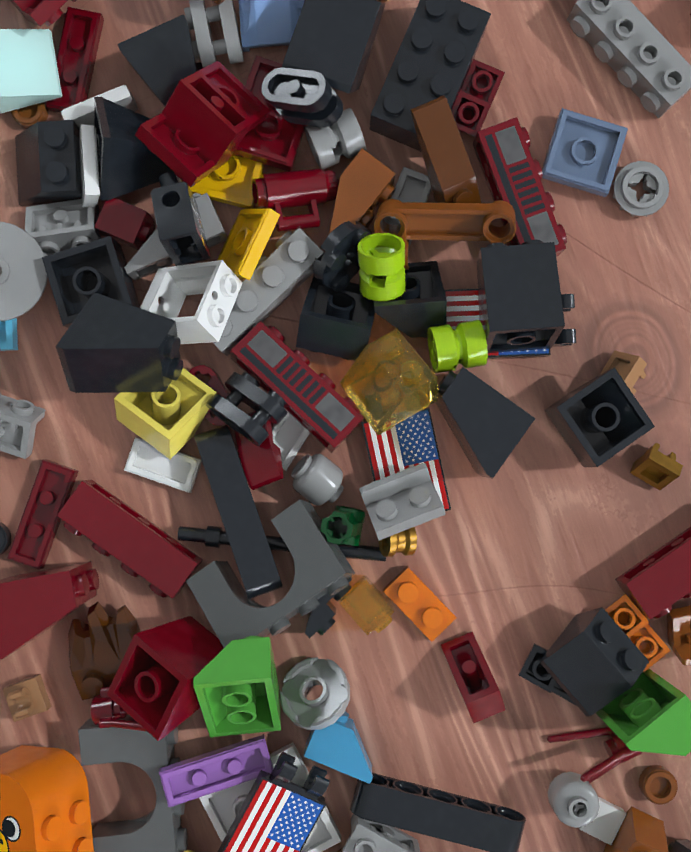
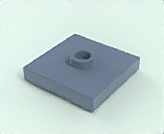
M562 108L559 112L542 167V178L606 197L610 191L628 128Z

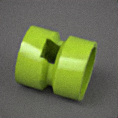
M375 233L362 238L358 243L360 292L364 297L373 301H390L400 297L405 292L406 286L404 268L405 242L399 236L390 233Z
M481 321L460 322L457 324L456 329H453L449 324L428 328V350L435 373L454 371L458 364H461L465 369L487 364V341Z

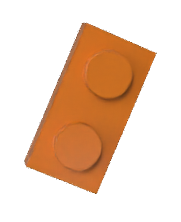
M408 566L383 589V592L431 642L457 618Z

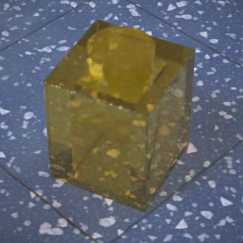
M366 575L357 581L339 600V604L367 636L374 630L377 633L381 632L393 620L390 616L394 613L393 606Z

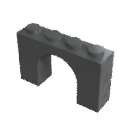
M299 499L271 519L291 552L295 565L293 584L287 595L278 603L268 607L248 599L247 593L228 561H213L186 580L224 648L232 640L244 639L248 636L264 637L269 633L275 636L291 625L289 622L290 618L298 613L301 616L308 614L320 605L318 599L329 592L332 596L349 585L347 579L354 575L355 572L338 545L327 542L325 534L320 531L322 520L311 502Z
M126 715L125 718L120 719L127 721H135L130 715ZM88 719L78 729L81 766L115 762L130 763L140 767L148 774L156 790V806L146 816L133 820L98 823L92 831L94 852L186 851L188 848L187 828H182L181 815H184L185 802L168 807L159 775L160 768L181 761L180 757H175L174 744L178 743V726L163 739L157 741L147 731L114 727L100 729L99 725H95L92 719Z

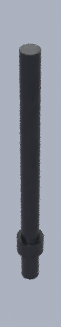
M207 526V529L179 527L178 540L205 543V547L220 548V545L230 546L226 531H222V527ZM266 535L271 550L290 552L281 537ZM337 544L345 558L386 561V557L381 554L379 547Z

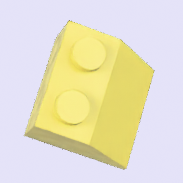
M183 368L179 378L176 381L172 380L165 392H120L114 398L116 417L119 422L168 459H171L194 436L209 410L206 404L217 392Z

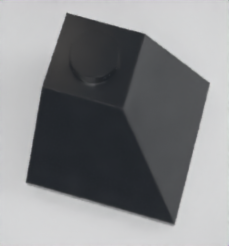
M437 261L408 263L409 270H405V292L394 300L373 301L375 313L410 338H427L429 327L446 325L447 300Z

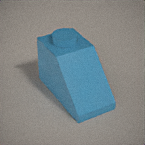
M346 711L334 724L321 730H311L305 744L304 757L368 784L371 783L373 778L372 764L353 719L349 718V714Z

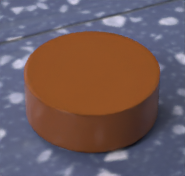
M42 102L12 110L11 114L19 125L27 129L37 122H45L48 118V108L46 103Z
M660 765L649 766L642 771L639 777V788L650 802L662 805L669 803L676 796L678 790L677 781L665 767Z

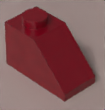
M473 632L441 644L473 724L505 711L506 708L500 690Z

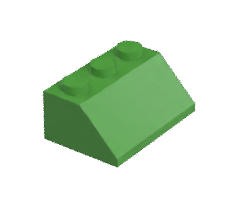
M248 636L244 639L232 640L193 678V686L209 736L220 737L280 731V690L270 637Z
M651 669L642 672L630 689L596 712L597 716L632 751L686 756L691 752V701L683 692Z

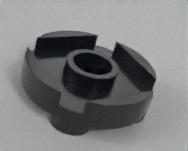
M347 221L336 227L321 245V248L325 250L321 261L315 258L313 264L314 277L327 288H332L338 293L342 292L360 270L358 265V243L362 238L371 235L372 232L357 221L355 225Z

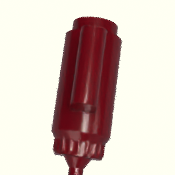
M322 169L261 174L260 178L252 180L253 201L256 208H270L280 214L276 223L278 232L297 230L299 227L301 229L320 227L317 205L336 199L340 180L337 179L334 171H324ZM308 206L310 214L285 217L282 215L281 209Z

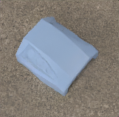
M238 0L243 52L250 51V48L289 45L305 0Z

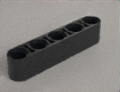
M228 425L194 435L248 599L282 588L283 585Z
M372 773L373 778L370 784L359 779L357 780L350 810L354 815L362 819L489 852H518L526 818L516 810Z

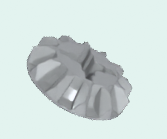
M646 161L628 164L618 173L613 182V198L620 205V210L627 211L632 217H647L657 212L665 204L669 195V183L665 173L655 164ZM643 178V189L650 194H644L637 201V193L631 188L635 187Z

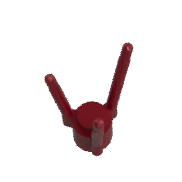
M102 687L100 690L101 695L93 697L91 702V718L95 725H99L100 729L114 727L146 731L136 721L120 720L129 714L107 695L110 687Z
M608 726L547 737V741L553 743L608 735V740L604 741V746L610 757L581 775L580 779L582 782L589 781L591 783L617 765L642 754L641 751L630 750Z

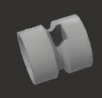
M351 108L343 110L339 120L329 127L322 128L308 125L304 127L313 156L322 170L338 164L340 156H345L349 159L356 156L362 148L366 151L363 133Z

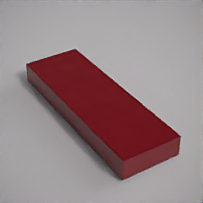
M67 7L56 58L62 97L47 101L46 106L50 111L61 113L63 109L87 100L104 23L101 13Z
M47 459L42 460L10 548L8 559L39 570L44 568L61 522V518L57 515L70 497L79 472L78 470Z

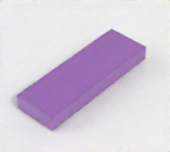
M263 734L159 769V775L168 807H172L256 779L261 770L271 774L273 765Z

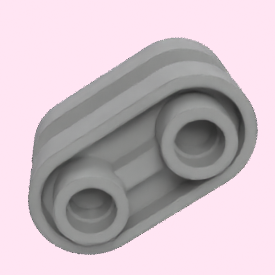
M189 0L190 7L184 8L189 30L194 29L196 40L192 41L195 63L201 62L203 68L217 61L216 55L228 53L230 64L244 62L233 0H225L217 6L207 8L205 0ZM221 20L224 39L213 41L210 22Z

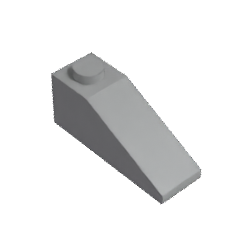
M200 193L193 194L199 209L208 248L226 241L227 234L207 193L203 195ZM157 229L124 267L126 273L135 281L156 272L158 268L174 264L160 242Z

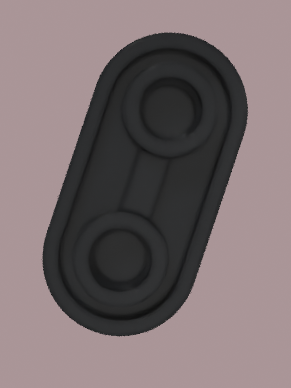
M280 67L269 72L263 80L261 90L264 98L289 123L325 128L335 124L343 113L341 98L320 72Z
M234 372L225 382V386L231 393L226 398L215 393L206 406L221 421L259 447L269 436L262 426L267 420L278 425L287 415V411L284 408L286 402L276 392L269 390L266 393L260 389L258 381L247 372H243L242 375ZM243 402L256 412L250 417L237 406Z

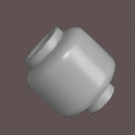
M322 454L305 455L296 464L291 473V477L294 478L293 489L313 505L320 506L327 501L333 503L343 492L344 487L341 485L343 480L342 470Z
M564 772L556 776L549 785V804L558 819L565 825L574 828L585 827L592 823L598 815L600 807L598 795L589 781H581V774Z

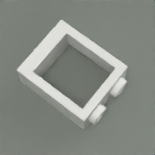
M223 260L158 268L140 308L175 320L177 336L181 341L180 344L219 342L243 282ZM204 294L195 316L177 317L187 295Z

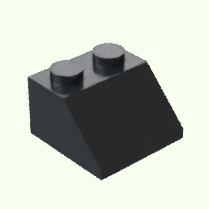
M73 120L37 122L15 136L18 201L20 206L82 199L79 150L80 128Z
M313 276L300 315L296 347L364 363L375 317L373 300H369L362 295L360 284L349 282L348 286L338 293L332 288H327Z
M615 367L571 391L544 410L583 467L600 466L655 427Z
M601 607L575 615L540 660V663L587 717L592 716L630 689L649 661Z

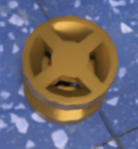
M415 527L382 540L378 539L381 554L384 557H393L396 553H402L405 556L413 555L417 547Z

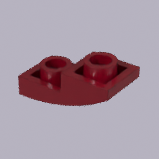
M473 59L451 110L459 131L475 137L477 131L481 130L505 72Z
M256 411L251 412L248 415L252 417ZM269 420L262 426L269 436L259 447L235 431L242 467L248 485L252 490L284 478L281 451L273 442L272 426Z

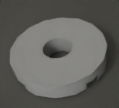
M318 657L307 658L297 663L286 674L279 699L283 712L296 726L306 730H321L334 724L344 714L350 701V684L345 672L334 661L318 659ZM315 685L323 686V692L318 699L307 700V693L311 687Z

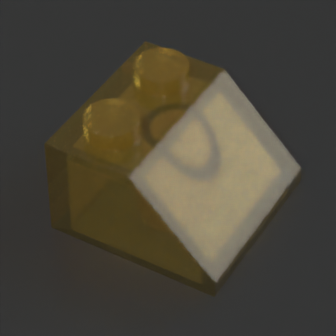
M397 328L368 344L340 382L343 390L353 400L358 410L377 435L382 434L438 401L437 376Z

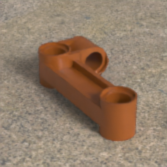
M389 199L384 201L378 208L374 223V234H395L405 242V270H409V240L489 241L490 243L501 242L506 244L512 240L516 232L515 209L510 203L502 200L492 203L401 202L397 199ZM392 216L397 218L400 223L390 225L383 218ZM496 218H503L508 223L505 226L496 227L491 224V221Z

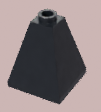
M184 14L117 44L128 63L164 107L179 81L197 72L192 38Z
M94 97V128H96L101 200L108 201L159 182V177L162 174L174 172L135 136L140 125L151 118L103 97Z

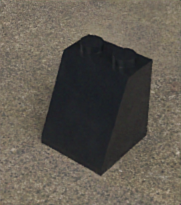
M305 0L282 67L320 72L332 88L349 94L359 90L386 3L377 0Z
M529 240L521 245L507 246L504 243L498 242L480 248L477 259L479 321H481L486 335L488 353L551 349L565 327L555 243Z
M95 292L56 345L69 390L75 393L165 392L171 381H176L179 378L183 369V360H180L179 352L181 341L177 336L175 320Z
M464 367L455 373L450 370L435 388V391L439 393L435 403L475 472L482 477L493 479L536 418Z

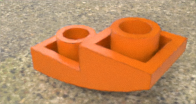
M626 594L605 609L615 623L648 659L649 663L643 672L671 651L648 624L647 618Z

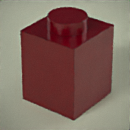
M114 198L105 201L94 228L105 237L111 236L117 242L139 250L155 231V225L153 224L155 220L147 211Z

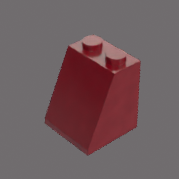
M91 561L10 576L0 580V660L30 643L97 595L96 590L99 589V576L97 570L92 569Z
M192 616L135 633L107 695L159 741L200 708L193 686V678L224 647L214 634Z

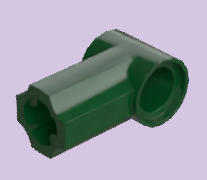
M336 505L333 513L329 517L322 519L320 531L325 534L327 542L359 546L366 511Z

